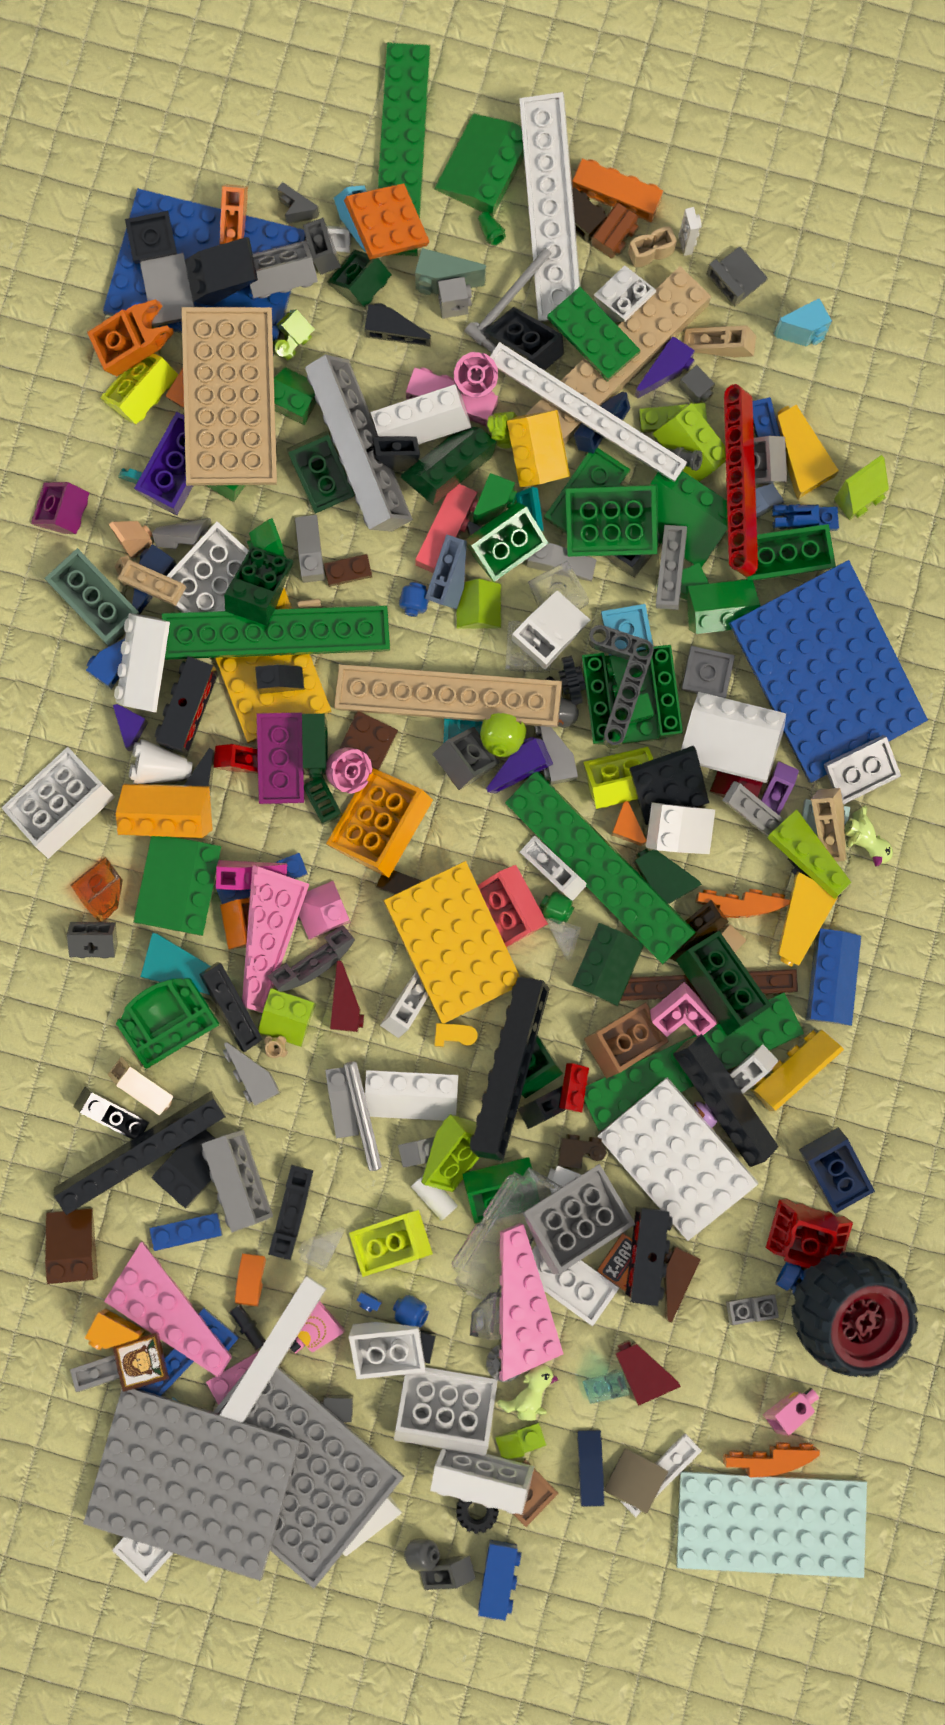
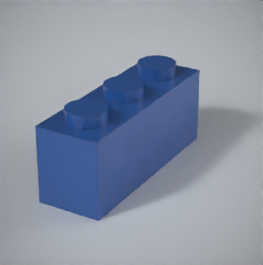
M489 1540L478 1616L506 1621L507 1614L512 1613L513 1600L510 1599L511 1590L516 1589L517 1576L514 1575L515 1566L520 1565L521 1552H518L517 1544Z

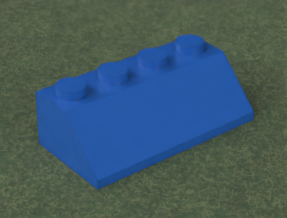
M820 928L814 943L806 1020L852 1026L861 945L860 935Z

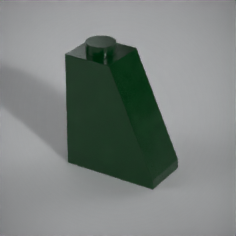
M646 848L636 854L637 859L633 863L641 877L668 904L702 885L697 878L657 850L649 851Z

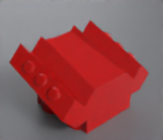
M780 1199L765 1248L775 1255L784 1257L786 1262L810 1268L811 1265L816 1266L820 1263L823 1257L830 1254L840 1255L841 1252H845L853 1222L845 1216L837 1217L830 1211H821L806 1206L803 1203L795 1204L789 1199Z

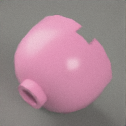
M470 352L462 356L456 363L453 372L454 382L458 390L471 398H481L489 394L496 386L498 380V368L494 360L487 354Z
M344 747L338 749L330 755L326 763L328 781L333 787L346 793L352 794L363 789L368 783L369 773H372L369 757L356 748Z

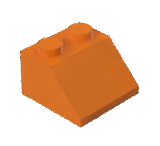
M250 898L237 899L220 905L228 949L246 947Z

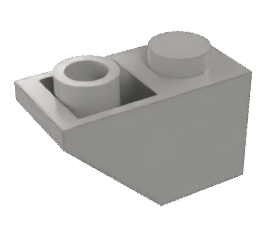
M435 1137L398 1145L403 1168L427 1163Z

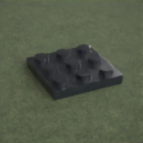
M694 745L629 768L645 825L649 824L652 802L688 807H699L709 803Z

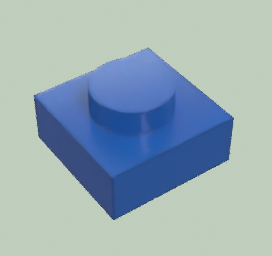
M361 1291L356 1300L360 1302L359 1307L368 1312H372V1310L377 1311L382 1303L381 1300L364 1291Z

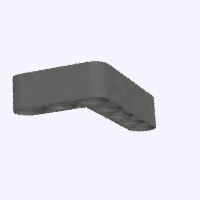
M597 625L590 631L588 639L590 646L596 650L629 660L603 735L604 744L608 748L615 749L621 746L625 738L653 654V645L646 639L603 625ZM601 633L605 636V640L597 642L594 640L593 635ZM623 640L627 647L625 649H618L615 646V642ZM644 647L647 649L648 655L640 656L636 649ZM637 668L640 670L641 676L634 678L630 675L629 670ZM629 689L634 693V697L626 699L622 695V691ZM624 711L627 714V719L623 721L618 720L615 717V712ZM616 732L619 734L620 740L612 742L609 740L608 734Z

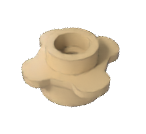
M267 1036L264 1039L266 1044L265 1052L268 1057H285L288 1054L285 1048L286 1038L284 1036L276 1038Z

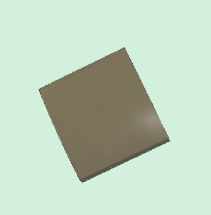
M625 1448L604 1491L647 1514L669 1471Z

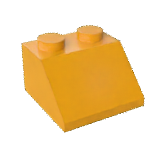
M104 1309L98 1312L85 1338L89 1340L88 1344L101 1350V1348L107 1349L136 1340L144 1335L146 1330L114 1312Z

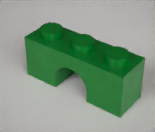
M610 656L609 664H606V671L608 677H613L615 685H612V692L616 699L629 660ZM637 668L629 670L632 677H637L641 674ZM629 689L622 691L624 698L632 699L634 697V694ZM648 693L638 696L629 724L653 717L654 713ZM618 711L621 720L627 719V714L624 711Z

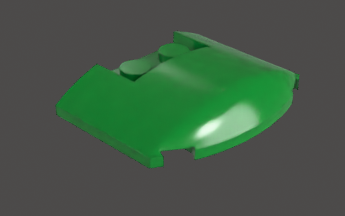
M176 978L154 984L139 993L124 1008V1013L121 1019L117 1020L116 1025L146 1070L216 1028L220 1023L191 978Z

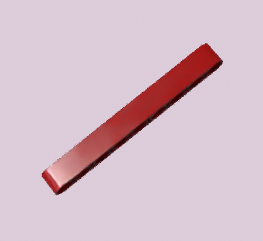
M732 384L724 392L729 565L733 570L749 577L758 568L753 400L749 392L737 384Z

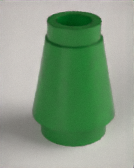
M489 212L480 214L478 221L486 242L492 246L503 242L506 238L505 229Z

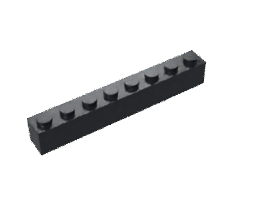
M518 977L516 984L513 985L511 1004L506 1009V1022L500 1031L501 1040L499 1047L496 1048L494 1053L495 1062L493 1069L488 1074L489 1083L487 1091L482 1096V1109L476 1118L477 1127L475 1134L470 1139V1150L477 1157L504 1161L550 988L543 980Z
M210 1091L54 1187V1198L64 1213L68 1215L225 1118L223 1107L214 1093Z

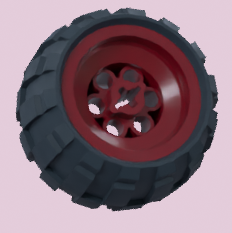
M841 1252L840 1255L830 1254L821 1258L820 1263L816 1266L811 1265L804 1273V1279L800 1284H797L793 1294L795 1296V1304L791 1306L792 1318L798 1338L805 1350L822 1366L829 1368L833 1372L850 1377H872L879 1375V1372L884 1369L890 1370L898 1364V1360L904 1353L907 1354L912 1346L913 1335L917 1333L918 1321L915 1314L918 1309L914 1295L909 1287H907L906 1281L893 1267L875 1256L860 1252Z

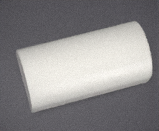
M422 1176L411 1188L442 1221L458 1205L445 1190L423 1185L421 1182Z

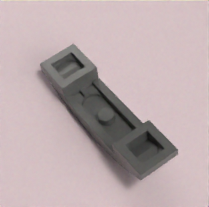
M344 925L325 936L326 944L291 968L285 963L269 974L268 977L279 992L286 991L308 983L339 961L355 941Z

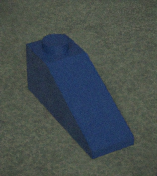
M153 544L142 552L141 560L139 561L140 565L165 576L177 565L171 556ZM134 589L132 605L139 612L138 615H140L153 596Z

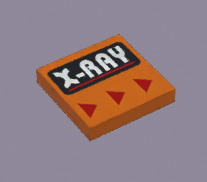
M622 1233L596 1271L626 1292L632 1239Z

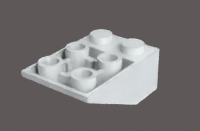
M557 590L512 634V641L546 670L591 620Z

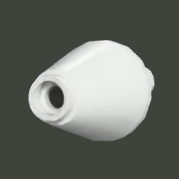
M141 739L139 743H134L132 755L136 757L135 765L131 764L129 770V778L133 780V784L184 781V779L188 780L191 776L192 762L187 761L186 758L147 740Z

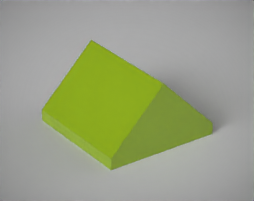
M483 579L464 582V589L456 609L457 629L501 628L500 583Z

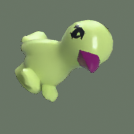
M863 806L854 812L852 818L845 824V835L849 837L846 841V847L849 848L856 844L865 848L876 867L891 860L893 849L888 841L883 838L881 839L880 835L876 837L875 829L866 816L867 806Z
M545 1364L532 1368L525 1375L526 1379L523 1383H528V1387L521 1391L515 1399L511 1401L499 1400L497 1402L498 1406L507 1413L518 1411V1419L533 1421L536 1420V1414H546L547 1410L541 1407L542 1393L550 1384L559 1380L552 1373L549 1366Z

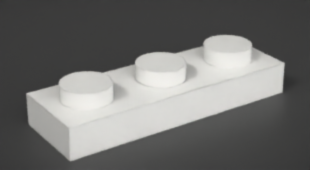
M694 207L685 209L678 235L684 256L693 253L694 246L697 245L696 239L699 237V228L702 227L700 215H696Z

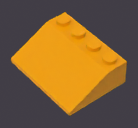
M372 768V773H369L367 778V785L360 791L355 792L326 845L389 878L433 799L423 789Z

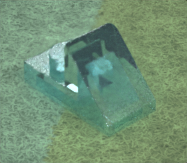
M617 1369L606 1375L583 1381L590 1404L629 1395L623 1373Z

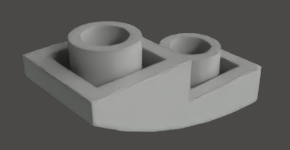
M775 1294L726 1302L729 1325L779 1318Z

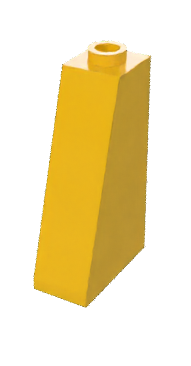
M796 404L791 408L789 406L782 408L777 413L776 421L780 436L785 437L786 464L795 496L799 499L835 478L839 470Z
M798 871L795 875L790 905H788L777 952L778 955L782 956L780 961L791 967L793 964L800 965L837 898L834 899L813 879Z

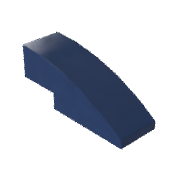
M623 391L600 406L622 421L631 408L627 392ZM581 424L574 433L578 450L593 454L604 438L584 424Z
M577 1430L581 1507L604 1506L601 1430Z

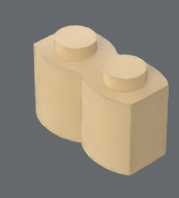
M662 227L655 230L651 235L636 237L630 242L628 251L633 266L643 267L650 264L654 259L660 260L669 257L675 250L677 240L671 227Z

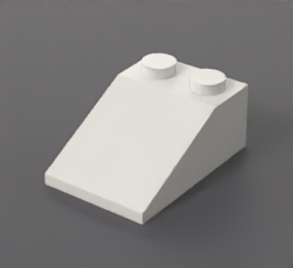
M652 802L646 848L680 853L710 854L715 810Z
M382 1322L353 1324L349 1340L356 1379L426 1372L419 1327Z

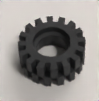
M459 1498L456 1513L462 1528H466L468 1532L473 1531L474 1534H478V1532L485 1533L487 1529L493 1527V1524L497 1521L498 1508L486 1507L487 1511L483 1518L473 1519L468 1513V1508L473 1502H465Z

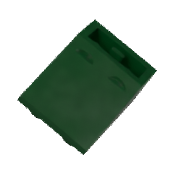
M251 546L224 594L225 611L267 626L278 604L293 560Z

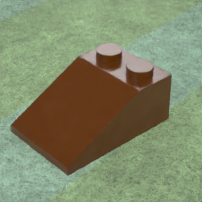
M93 1208L74 1210L68 1215L64 1211L46 1213L45 1266L47 1284L88 1281L98 1278Z

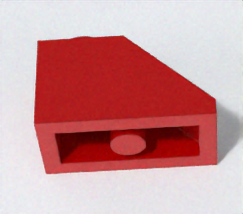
M236 744L216 745L213 768L232 772L258 773V751L254 748Z

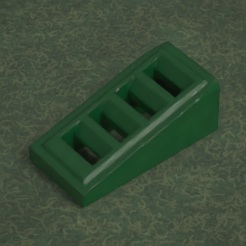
M316 778L304 784V790L322 825L342 816L324 778ZM320 783L322 784V788L312 793L309 789ZM324 791L326 792L327 795L317 800H314V796ZM328 799L331 801L320 808L317 806ZM334 807L335 810L322 815L321 812Z

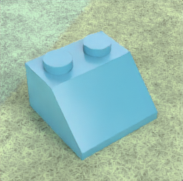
M819 298L781 317L774 335L776 338L805 347L811 343L817 345L825 339L832 320Z

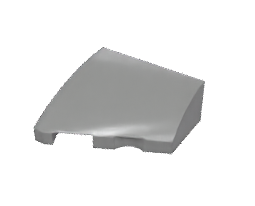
M211 518L157 527L152 533L156 547L177 549L179 543L196 545L199 537L207 533L212 523Z

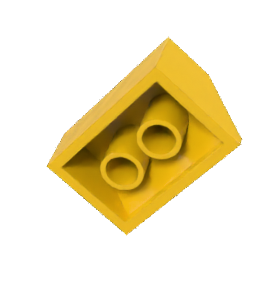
M558 410L522 415L507 420L520 487L539 485L570 476Z

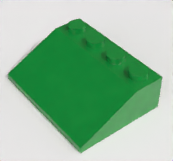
M473 113L435 186V190L480 212H489L494 217L524 159L522 126L514 122Z
M683 471L675 482L658 472L650 484H658V532L661 544H663L665 525L687 526L684 559L692 565L700 563L701 567H703L728 531L727 500Z
M658 484L568 487L565 489L568 557L658 554Z
M151 836L133 923L203 936L221 846L175 837Z

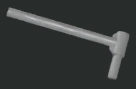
M546 247L480 324L478 322H471L466 327L465 332L491 353H493L496 346L484 335V331L552 254Z

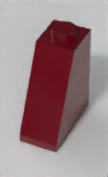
M625 1341L617 1346L618 1349L614 1351L638 1406L681 1387L677 1379L636 1342Z

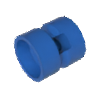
M786 1262L775 1284L786 1291L791 1289L792 1294H794L797 1284L802 1282L805 1277L804 1273L808 1269L802 1270L801 1266Z

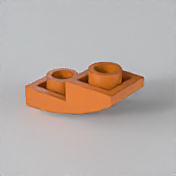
M242 1253L236 1286V1304L258 1307L263 1287L261 1281L266 1263L265 1256Z

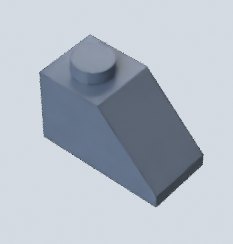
M773 483L755 489L756 519L771 511L773 505L784 503L783 498Z

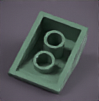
M424 248L421 249L415 270L416 290H419L420 293L438 295V281L461 277L465 278L466 285L470 284L471 288L485 286V264Z

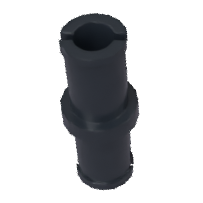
M242 1304L231 1310L229 1313L240 1327V1333L245 1334L254 1350L256 1351L262 1347L266 1340L256 1327V1321L251 1320Z

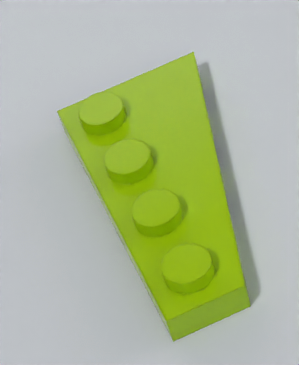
M797 809L767 837L768 840L834 899L851 884L850 879Z

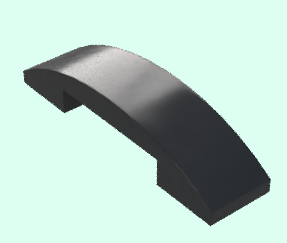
M291 1165L268 1255L291 1260L314 1170Z

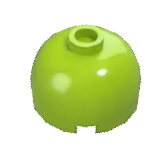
M495 713L491 715L490 719L486 720L485 718L483 720L480 739L483 747L489 753L499 757H508L517 752L521 745H523L526 727L523 722L521 724L517 722L516 717L513 715Z

